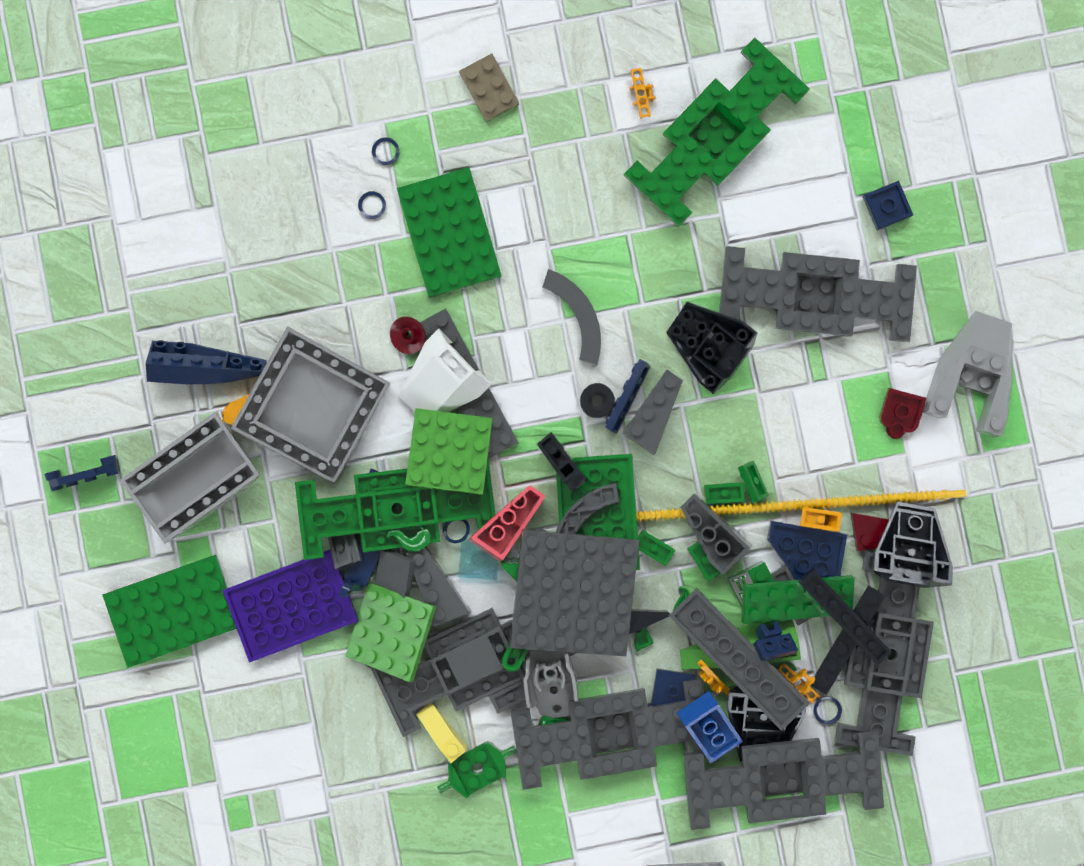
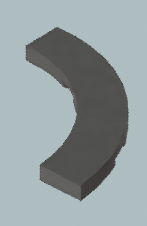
M548 269L542 288L553 292L570 306L581 329L582 346L579 359L597 365L601 349V333L593 306L582 290L572 281Z
M617 483L597 488L580 498L566 512L556 532L577 534L581 525L593 513L605 506L620 503Z

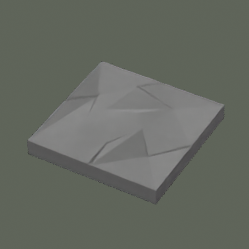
M287 326L230 429L335 484L390 382Z

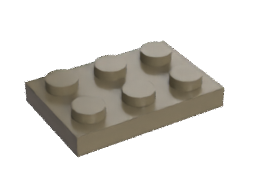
M492 53L459 70V74L486 122L519 105V101Z

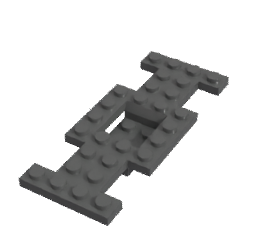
M725 247L719 313L739 319L740 306L773 309L777 311L775 329L850 337L853 336L854 318L890 321L889 341L910 342L917 272L916 265L897 264L894 282L858 279L860 264L858 259L783 252L781 270L778 271L744 267L745 248ZM799 274H803V275H813V276H823V277H832V278H837V279L818 278V277H809V276H799Z
M492 607L427 638L424 646L430 659L418 665L413 682L405 681L370 667L403 737L421 729V725L413 710L440 697L448 695L456 712L524 679L525 675L521 666L516 671H508L502 665V657L511 638L513 619L500 624ZM513 657L508 659V664L510 665L515 662Z
M702 679L682 681L685 701L650 707L647 705L644 688L582 698L577 702L570 700L568 701L570 720L546 725L532 726L530 708L510 711L522 789L542 787L539 767L577 761L580 780L657 767L654 747L691 741L693 752L702 751L677 714L678 711L704 694ZM630 747H633V748H634V749H629V750H624V751H618V752H612V753H606V754L596 755V753H601V752L619 750V749L630 748Z
M877 731L857 733L858 752L821 756L819 738L741 746L742 761L741 765L705 769L702 751L683 753L691 830L710 828L709 809L746 805L749 823L826 815L825 796L862 792V803L865 810L884 808L879 735ZM796 792L803 793V795L765 799V796L788 794Z

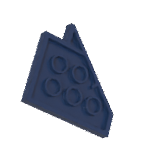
M770 521L767 540L788 567L795 580H800L812 568L822 578L841 575L847 534Z

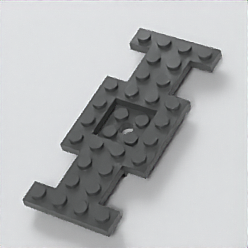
M865 551L862 570L873 572L874 553ZM880 577L878 591L886 596L868 627L874 631L875 635L889 649H894L896 654L893 659L886 658L877 665L858 644L856 645L847 660L844 685L862 688L857 725L837 722L834 742L858 747L857 733L877 731L880 751L913 756L916 737L914 735L897 733L902 697L922 698L934 622L915 618L920 587L888 582Z

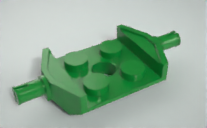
M486 741L462 754L452 763L448 762L449 778L448 781L437 786L440 794L453 788L465 798H468L472 793L502 777L505 778V760L507 757L517 753L515 746L512 745L503 751V749L500 750L492 742ZM480 763L483 766V770L476 773L473 771L472 765Z

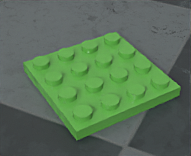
M415 408L405 485L483 495L492 418Z
M368 582L357 617L358 621L355 623L345 656L405 681L413 682L437 606L410 596L403 598L396 592Z

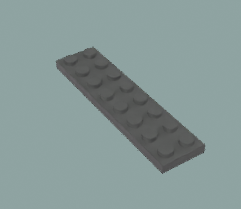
M446 308L420 322L425 330V342L440 329L452 341L451 346L475 371L479 370ZM489 388L479 398L457 408L459 414L492 418L488 458L519 443Z
M698 588L669 615L781 731L810 704L769 660L761 662L754 645Z

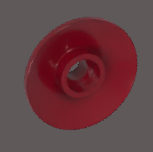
M403 316L396 319L390 328L391 342L398 351L404 354H414L422 349L426 334L422 324L417 319Z

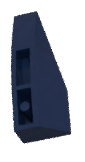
M152 340L145 363L147 382L186 385L227 383L260 376L267 364V360L193 343Z

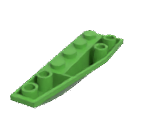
M793 620L777 621L782 630L781 635L790 633L798 651L796 654L769 661L775 663L801 660L799 639ZM763 622V624L769 629L773 622ZM752 623L737 629L754 644L756 640H759L756 635V629L762 623ZM697 644L680 650L682 670L701 669L697 664L701 659L709 668H719Z

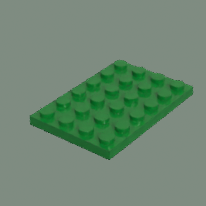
M470 167L397 188L429 298L502 277Z
M632 454L573 458L589 479L574 492L562 481L556 472L559 523L566 512L580 498L597 488L617 483L620 503L605 506L593 513L581 525L577 534L638 539ZM639 548L636 570H640Z
M217 555L102 594L127 668L237 629L223 590L228 587Z

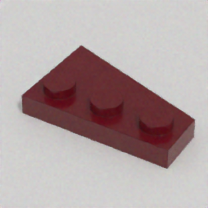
M850 513L856 550L877 548L889 519Z

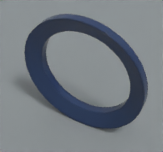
M380 138L372 146V156L381 165H390L399 157V146L391 138ZM382 142H390L396 148L395 157L390 161H381L376 156V148Z
M369 191L360 197L358 208L364 217L376 219L384 213L386 202L380 193ZM374 195L381 199L382 210L377 215H368L363 211L362 203L366 197Z
M459 520L466 525V533L459 540H452L447 535V528L453 521L445 522L443 526L444 538L454 544L463 542L470 533V525L467 520Z
M824 696L816 701L813 711L819 722L830 725L840 719L842 707L834 697ZM823 700H832L837 705L838 712L832 720H823L817 713V707Z

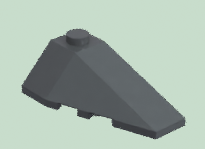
M693 494L680 507L697 536L698 542L706 553L707 559L722 575L751 548L752 544L696 494Z

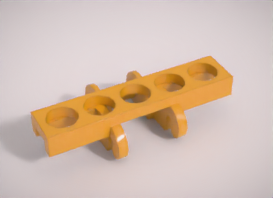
M641 68L631 69L633 86H630L629 89L630 91L635 90L637 99L632 104L633 106L637 104L640 119L650 117L648 101L653 102L656 99V96H653L652 93L654 85L647 84L645 86ZM636 71L639 72L638 78L634 77V72ZM640 80L641 84L636 85V81ZM638 90L644 91V95H643V96H639V95L637 94V91H638ZM646 108L647 114H642L641 109Z
M701 659L697 663L702 669L699 673L700 677L714 692L716 691L719 694L723 691L728 696L729 688Z
M784 662L778 667V670L800 693L806 695L809 701L814 703L816 697L820 696L810 687L814 683L815 677H810L806 673V669H802L796 674ZM783 667L788 669L786 673L781 671ZM792 673L793 676L791 678H788V675ZM801 680L800 685H795V682ZM812 691L814 696L810 698L808 693Z

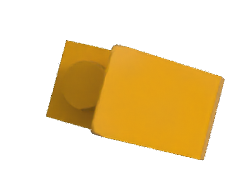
M803 507L800 526L839 532L842 513Z

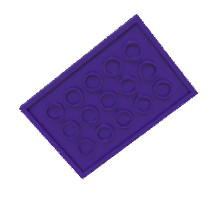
M331 549L323 552V558L303 559L223 590L249 663L358 621L350 595L346 598L338 595L344 584V579L341 571L334 567Z

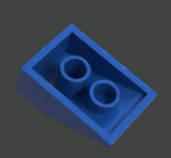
M710 691L677 712L684 726L710 763L743 742Z

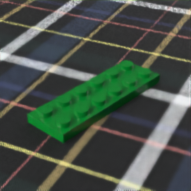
M852 575L823 577L824 581L853 610L855 577ZM799 580L743 584L741 621L744 624L826 617L830 615L798 582Z

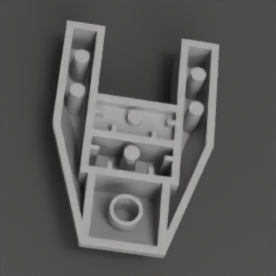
M975 311L939 358L922 413L938 419L947 418L957 385L987 395L976 432L991 437H1001L1008 419L1013 383L1012 323Z

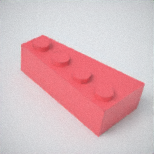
M531 485L527 486L468 540L499 562L503 561L522 533V529L526 527L546 496Z

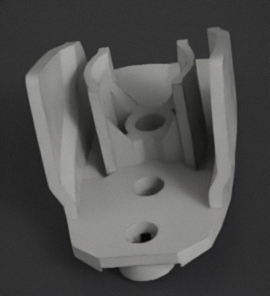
M528 650L526 674L524 677L527 708L536 706L540 715L552 718L570 715L568 701H579V691L569 652ZM552 686H556L558 688L556 690V693H554V691L551 690ZM554 705H559L561 708L556 710Z

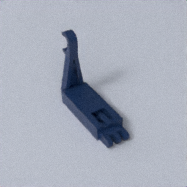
M360 541L359 545L363 561L356 562V564L347 568L344 575L346 579L338 594L339 596L346 598L350 592L362 591L363 587L368 585L379 562L380 550L363 552L362 541Z

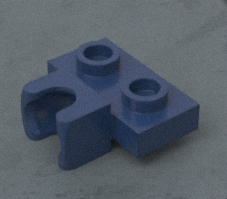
M773 621V625L769 629L763 623L756 629V635L759 640H756L753 645L761 662L796 654L798 651L790 633L781 635L782 630L777 621Z

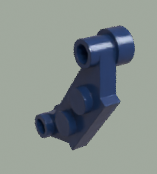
M116 455L101 458V467L63 477L60 470L45 473L44 476L46 481L49 482L52 492L63 489V484H66V487L78 485V480L84 479L85 483L97 480L96 476L104 473L107 474V477L119 474L116 465Z

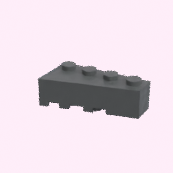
M666 370L622 434L650 454L655 455L683 380L669 370Z
M427 546L418 552L406 554L407 557L415 560L413 574L424 602L437 606L432 620L433 627L471 612Z

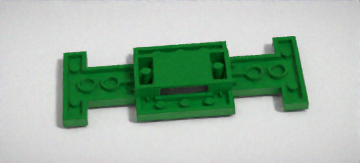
M755 37L741 51V54L753 67L729 91L715 78L663 132V136L675 146L671 153L651 173L636 160L623 175L678 227L693 213L679 199L704 174L719 186L771 131L758 116L782 92L796 105L810 90L807 85Z

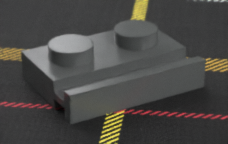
M357 533L328 537L335 569L341 570L356 564V562L363 561Z

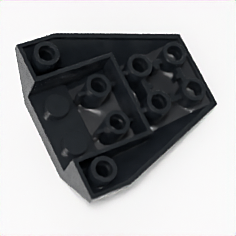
M691 302L685 303L666 332L697 381L712 394H715L735 374L754 347L758 332L742 320Z

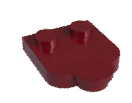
M888 388L879 416L881 424L886 427L887 435L893 439H899L904 436L905 432H914L919 426L927 398Z

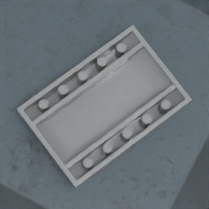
M214 412L120 479V482L163 543H167L191 529L248 488L260 476V473L218 414Z

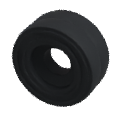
M601 383L587 386L580 396V406L583 412L592 418H602L608 415L614 407L615 397L612 390ZM593 396H601L603 403L600 406L593 405Z

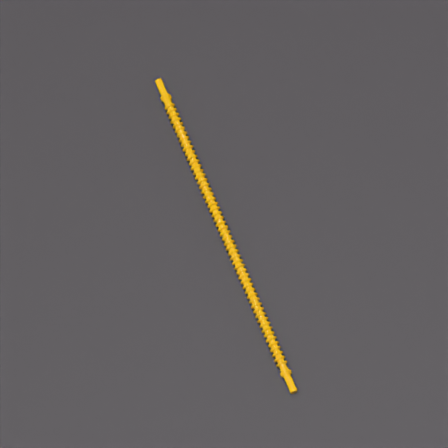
M926 490L925 493L923 491H920V493L917 491L912 493L910 491L909 494L907 492L903 494L898 492L897 495L896 493H892V495L890 493H887V495L882 493L881 496L879 494H876V496L873 494L868 496L866 494L864 497L862 495L859 497L854 495L853 498L851 496H848V498L845 496L840 498L838 496L837 499L835 497L831 499L827 497L825 500L824 498L820 500L818 498H815V500L810 498L809 501L807 499H804V501L801 499L796 501L794 499L793 502L782 500V503L779 501L768 503L766 501L765 504L763 502H760V504L755 502L754 505L752 503H749V505L738 503V506L727 504L725 507L722 504L721 507L718 505L716 507L711 505L710 507L717 514H722V516L727 514L730 516L731 513L733 515H736V513L739 515L744 513L746 515L747 512L758 514L759 511L761 513L772 511L774 513L775 510L777 512H780V510L785 512L787 509L789 512L791 509L802 511L803 507L816 509L827 507V509H830L831 506L832 508L836 506L838 508H841V506L846 508L847 505L849 507H852V505L857 507L858 504L862 507L864 504L866 506L869 504L874 506L875 503L877 505H880V503L885 505L886 502L889 505L891 502L896 504L897 501H904V503L908 501L913 503L915 501L918 503L919 500L921 502L926 500L929 502L930 499L934 502L936 499L947 500L948 498L966 497V491L941 490L935 492L931 490L929 492ZM666 508V511L655 509L654 512L651 509L649 512H646V510L641 512L639 510L636 513L639 522L643 519L645 522L647 519L658 521L659 518L661 520H664V518L667 520L672 518L674 520L675 517L686 519L680 508H677V510Z

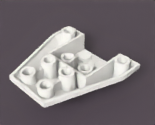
M440 329L424 343L399 394V397L414 412L415 408L450 412L479 398L492 385L479 370L475 371L451 346L452 341Z

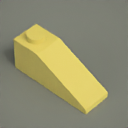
M433 702L428 703L416 713L450 763L467 750L465 742Z

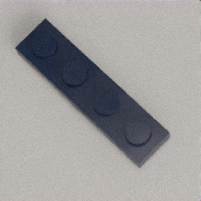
M639 359L638 363L634 364L632 375L623 386L624 391L621 397L617 398L613 413L607 417L605 428L615 434L618 433L651 367L646 361Z

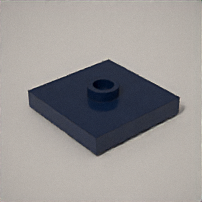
M899 181L862 196L877 231L913 216Z
M656 668L651 706L685 701L682 681L695 679V674Z

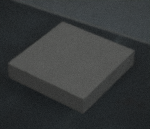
M389 549L380 550L375 585L396 592L403 598L410 596L415 560Z

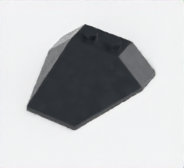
M896 502L874 553L873 572L888 582L922 588L952 585L953 565L935 508Z
M738 686L729 690L727 711L730 723L743 741L736 746L740 762L742 761L741 746L792 741L805 717L806 708L781 731Z

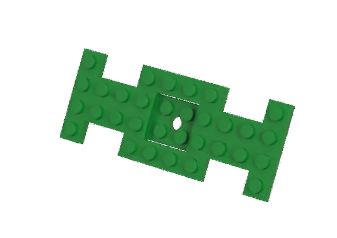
M489 458L487 459L483 495L406 486L407 468L354 475L356 491L354 495L317 499L315 480L295 482L304 560L324 557L322 538L361 533L363 552L402 547L394 536L387 538L388 532L397 528L408 538H413L421 531L420 526L423 525L424 529H428L431 534L429 544L440 542L438 523L476 518L477 530H479L495 516ZM400 503L403 506L402 513L394 514L391 510L392 505Z

